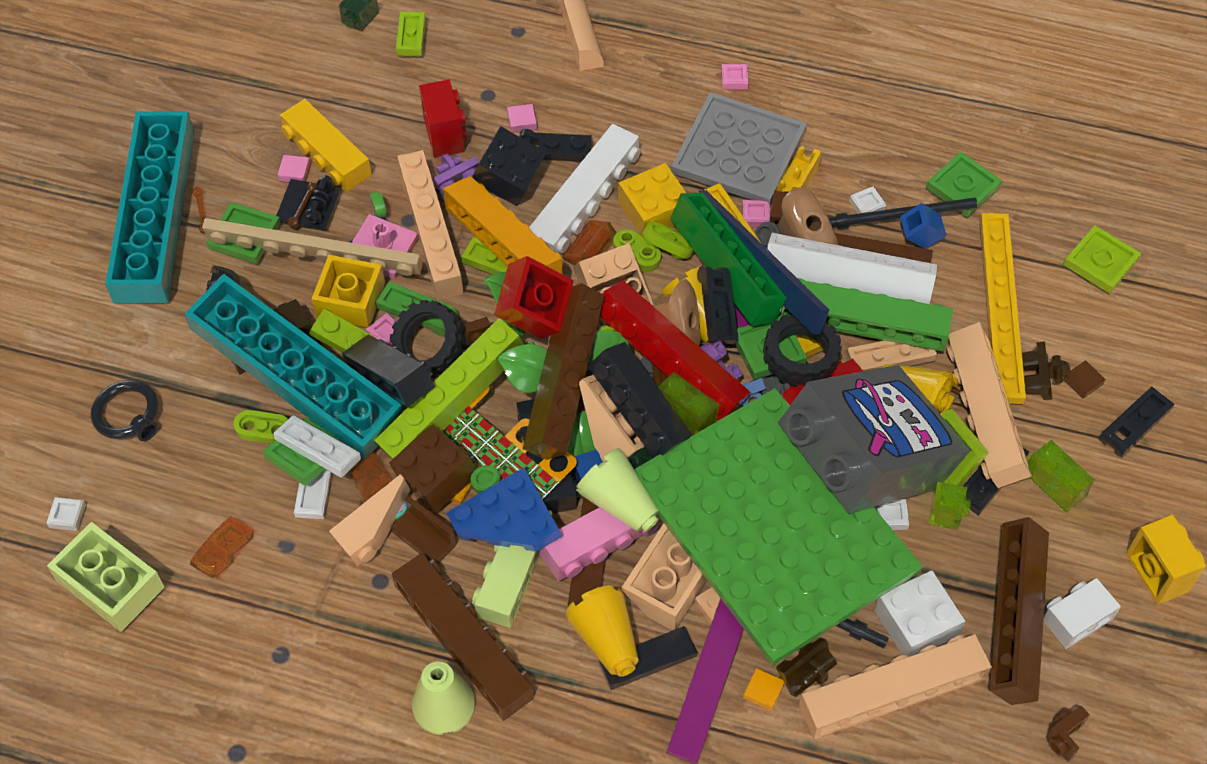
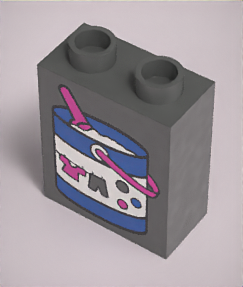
M899 365L807 382L778 422L789 439L803 454L848 513L939 489L971 451Z

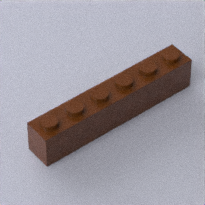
M583 283L572 287L561 331L550 337L522 448L545 460L567 453L581 394L579 382L585 378L604 299V294Z
M1030 517L1005 522L1002 529L990 691L1010 705L1039 701L1049 532Z
M420 553L392 573L395 587L499 717L505 721L533 700L532 687L534 683L524 670L518 671L514 666L515 660L505 647L500 649L495 643L497 639L493 631L487 625L482 627L477 621L478 615L474 608L468 602L464 605L459 599L460 593L451 581L445 582L441 577L442 571L433 559L428 561L423 553Z

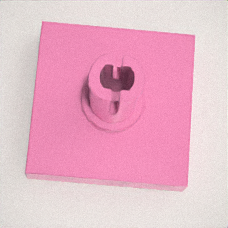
M369 214L352 243L410 253L418 240V233ZM385 269L383 271L384 276L393 280L398 275L396 270Z

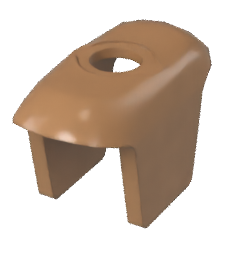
M800 187L787 193L782 201L783 216L778 223L781 235L839 246L830 221L813 192L806 187Z
M683 279L676 285L672 294L656 297L655 305L653 306L699 346L701 338L695 290L687 279Z

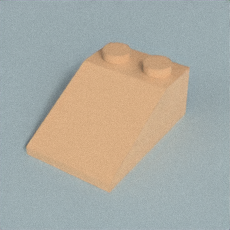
M591 375L583 378L579 385L594 447L599 452L602 461H606L603 457L617 448L624 452L629 462L645 453L647 449L595 376Z

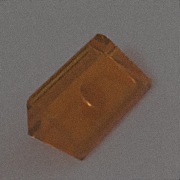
M590 220L562 258L564 261L575 266L580 261L607 252L613 244V238L617 232L610 221Z

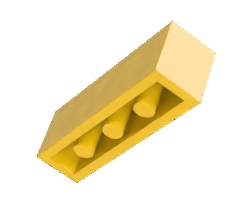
M306 99L280 114L283 135L288 140L292 139L302 154H308L319 170H324L328 173V176L332 178V182L336 186L340 185L348 192L372 176L369 159Z

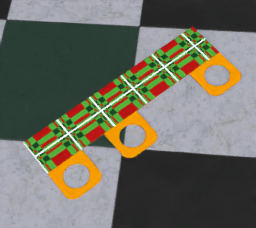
M488 386L447 429L489 466L495 467L504 479L524 467L543 499L576 466L577 460L567 451L564 456L568 459V465L561 472H555L550 468L551 459H543L539 464H536L525 454L527 451L522 449L524 443H520L516 439V432L521 427L528 426L529 419L520 420L504 436L472 409L489 392Z

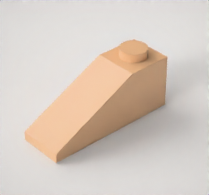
M401 474L329 531L357 567L361 563L370 561L382 547L397 514L410 492V488Z

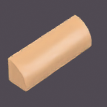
M558 0L579 71L604 67L603 57L585 0Z

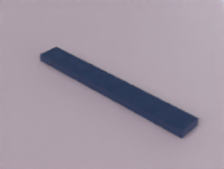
M699 190L698 192L705 194L787 297L783 305L812 334H821L830 309L707 190Z

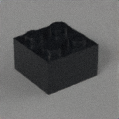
M500 126L472 178L478 183L483 184L485 189L517 206L547 152Z

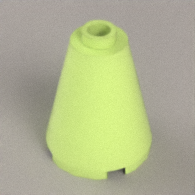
M620 448L614 449L603 457L606 461L599 466L595 464L578 483V489L576 490L581 496L636 532L642 529L647 532L658 522L659 519L656 515L659 510L624 452Z
M440 661L432 662L422 671L412 698L414 717L425 731L435 735L460 731L469 723L474 713V693L469 684L448 664Z

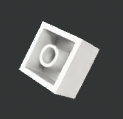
M932 570L894 588L880 597L874 610L900 653L908 655V657L919 654L921 649L929 645H936L938 647L950 639L959 636L965 623L964 618Z

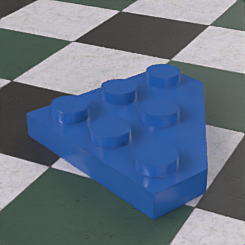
M524 467L447 512L461 540L472 541L477 539L486 541L487 544L503 547H510V545L521 546L525 550L537 552L563 536Z

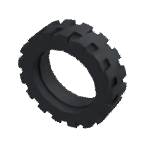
M421 300L420 304L413 303L408 306V310H403L398 315L400 318L392 326L394 331L393 334H390V342H392V347L395 346L400 352L408 353L413 357L410 346L411 337L415 329L429 318L441 319L446 330L445 341L441 349L433 357L423 360L432 372L430 378H434L436 374L441 375L457 360L458 356L463 354L464 350L462 347L463 344H466V336L464 335L466 329L464 324L460 322V316L449 307L434 300L431 302Z
M786 314L781 316L779 321L775 320L771 324V328H768L763 346V359L765 364L768 363V370L772 374L775 373L779 380L783 382L784 380L789 381V384L793 386L803 384L804 387L807 382L830 378L833 375L834 370L838 366L842 346H840L841 338L839 335H836L834 326L826 324L827 321L824 323L821 334H812L794 315L788 316ZM793 335H804L820 343L825 350V356L820 361L811 364H800L791 361L783 355L779 348V343L784 338Z

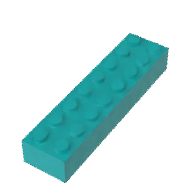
M136 111L105 282L113 303H168L195 132L188 111Z
M225 274L184 313L190 330L322 429L347 446L360 452V457L364 460L378 447L374 440L402 414L400 403Z

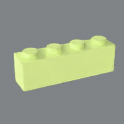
M495 545L494 552L496 555L493 562L488 561L483 573L485 581L482 588L477 587L475 590L472 605H475L478 618L511 628L540 555L539 550L535 552L525 550L521 546L510 545V547Z

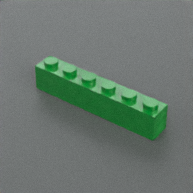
M703 192L680 194L670 220L705 266H710L714 270L717 267L729 269L733 301L752 326L772 324L777 319L787 297Z

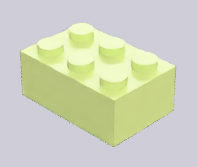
M92 522L47 565L53 577L60 585L120 632L165 588L154 569Z

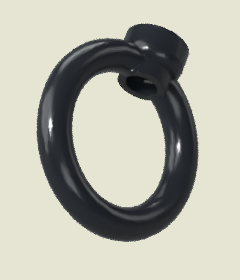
M123 380L111 384L93 402L90 413L92 424L101 435L107 438L126 439L136 436L140 441H147L158 430L157 423L153 421L158 412V397L152 387L142 381ZM125 391H135L141 393L146 398L147 408L144 415L134 417L130 426L115 428L104 422L102 417L104 406L115 395Z

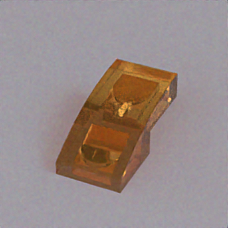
M374 452L366 460L361 458L349 470L364 503L389 484Z
M230 516L202 544L191 559L190 565L214 580L233 564L234 554L253 539L254 529Z

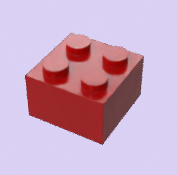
M450 79L419 85L423 119L433 157L438 158L444 154L463 153V142L468 141L465 126L463 125L466 124L463 108L460 109L457 106L460 104L458 90L452 89Z
M529 256L508 264L494 316L540 339L559 333L574 280Z

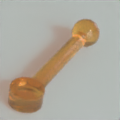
M195 187L192 193L196 197L201 221L199 230L202 234H206L202 228L205 219L201 197L203 190L200 187Z

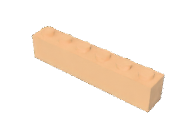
M424 151L399 155L397 158L400 176L436 300L463 295L461 274Z
M980 322L949 333L951 345L947 346V351L952 362L956 361L957 368L953 369L957 376L958 384H962L964 391L960 392L962 401L966 408H970L971 414L967 415L969 425L972 431L977 432V439L989 452L984 458L985 462L981 463L986 479H992L997 488L1031 477L1029 465L987 333Z
M975 634L968 637L959 635L950 639L945 645L939 647L929 645L921 649L919 654L910 657L908 655H900L894 658L890 664L881 667L878 664L871 665L865 668L861 674L852 677L849 674L842 675L836 678L832 684L823 687L820 684L813 685L807 688L801 695L799 707L813 739H817L985 680L992 666Z

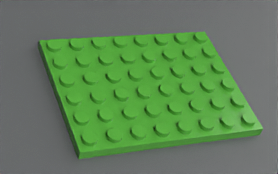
M776 388L691 436L662 456L660 454L634 469L659 510L657 515L772 666L920 573L923 567L874 507L853 513L846 511L778 424L790 405Z

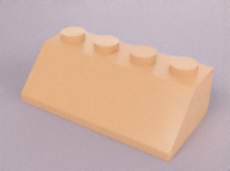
M663 523L623 584L622 591L648 618L673 631L677 629L707 580Z

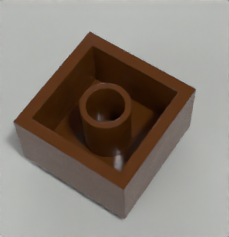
M431 424L389 462L396 476L398 477L401 474L408 484L410 491L435 514L471 482V475L476 470L470 456L434 424Z

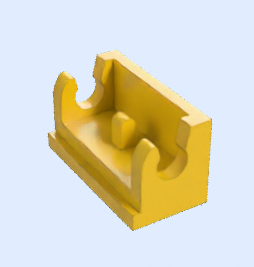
M801 146L783 179L778 183L776 191L790 192L800 187L808 188L819 170L821 151L814 149L811 156L808 157L804 154V146Z

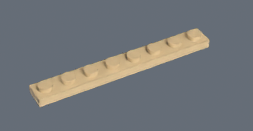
M209 218L204 219L202 227L207 237L215 243L224 244L227 241L236 243L243 248H252V246L262 247L265 251L271 253L285 251L296 257L314 256L326 262L328 255L381 264L383 271L385 269L396 270L397 273L405 276H410L412 273L420 275L423 265L419 254Z

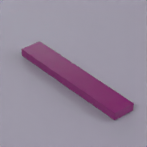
M721 598L666 754L692 764H697L743 630V627Z

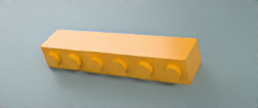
M468 176L443 188L446 210L507 267L509 263L529 256L562 274L563 260L560 254L548 247L542 238H538L527 224H523L516 218L515 214L505 208L497 197H493L483 184Z

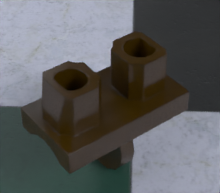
M1045 341L1036 342L1037 350L1022 353L1024 371L1039 369V374L1024 376L1026 393H1042L1044 400H1051L1053 398L1050 377L1054 378L1055 383H1062L1063 377L1067 376L1071 371L1070 364L1061 360L1060 355L1052 356V361L1049 362Z
M821 637L814 643H808L800 648L799 655L791 661L784 660L776 666L790 695L794 697L800 695L815 682L819 684L825 683L828 680L827 672L837 665L836 660L828 649L827 641Z

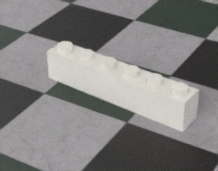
M612 124L530 225V230L538 238H542L546 245L554 252L563 254L569 247L575 234L578 235L582 231L588 217L594 216L602 199L609 197L613 185L617 180L623 179L628 166L631 163H635L639 158L641 152L639 136Z
M776 233L771 234L768 250L797 278L930 304L937 264Z

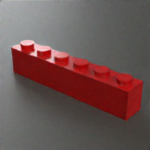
M624 280L605 290L599 315L604 321L619 332L622 337L717 421L738 410L751 393L745 386Z

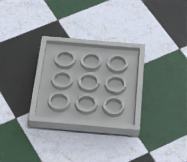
M710 92L671 166V171L675 175L708 186L720 183L726 192L750 200L766 201L771 204L774 190H777L778 183L783 179L806 131L807 123Z

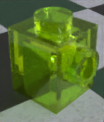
M937 482L931 499L928 524L958 530L962 517H968L971 500L966 499L967 487Z

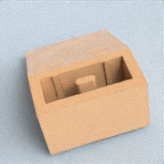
M629 243L580 261L573 267L579 284L583 283L603 294L605 290L624 280L651 305H654ZM599 316L598 321L601 326H610Z

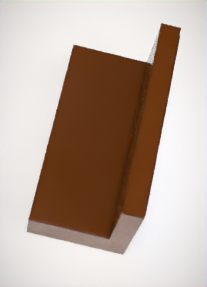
M408 496L405 499L407 511L391 526L392 533L419 554L423 553L428 561L433 559L439 564L456 547L454 531Z

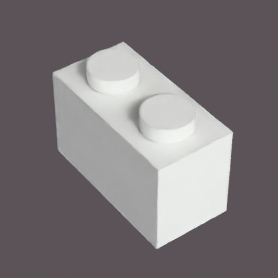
M1097 578L1088 584L1085 581L1077 584L1070 591L1071 594L1064 599L1059 596L1046 606L1048 610L1044 616V623L1065 649H1068L1112 621L1121 608Z

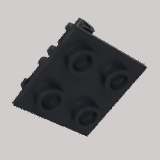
M324 175L318 179L316 183L318 189L312 193L298 219L299 226L325 231L328 227L342 188L335 187L332 178ZM290 179L276 214L280 218L281 223L288 224V219L294 217L308 191L307 186L311 182Z

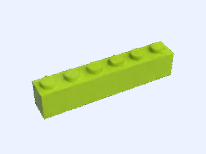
M498 318L433 382L435 387L411 404L374 441L393 459L431 424H434L443 432L504 371L498 362V357L513 347L524 345L520 336L503 320Z

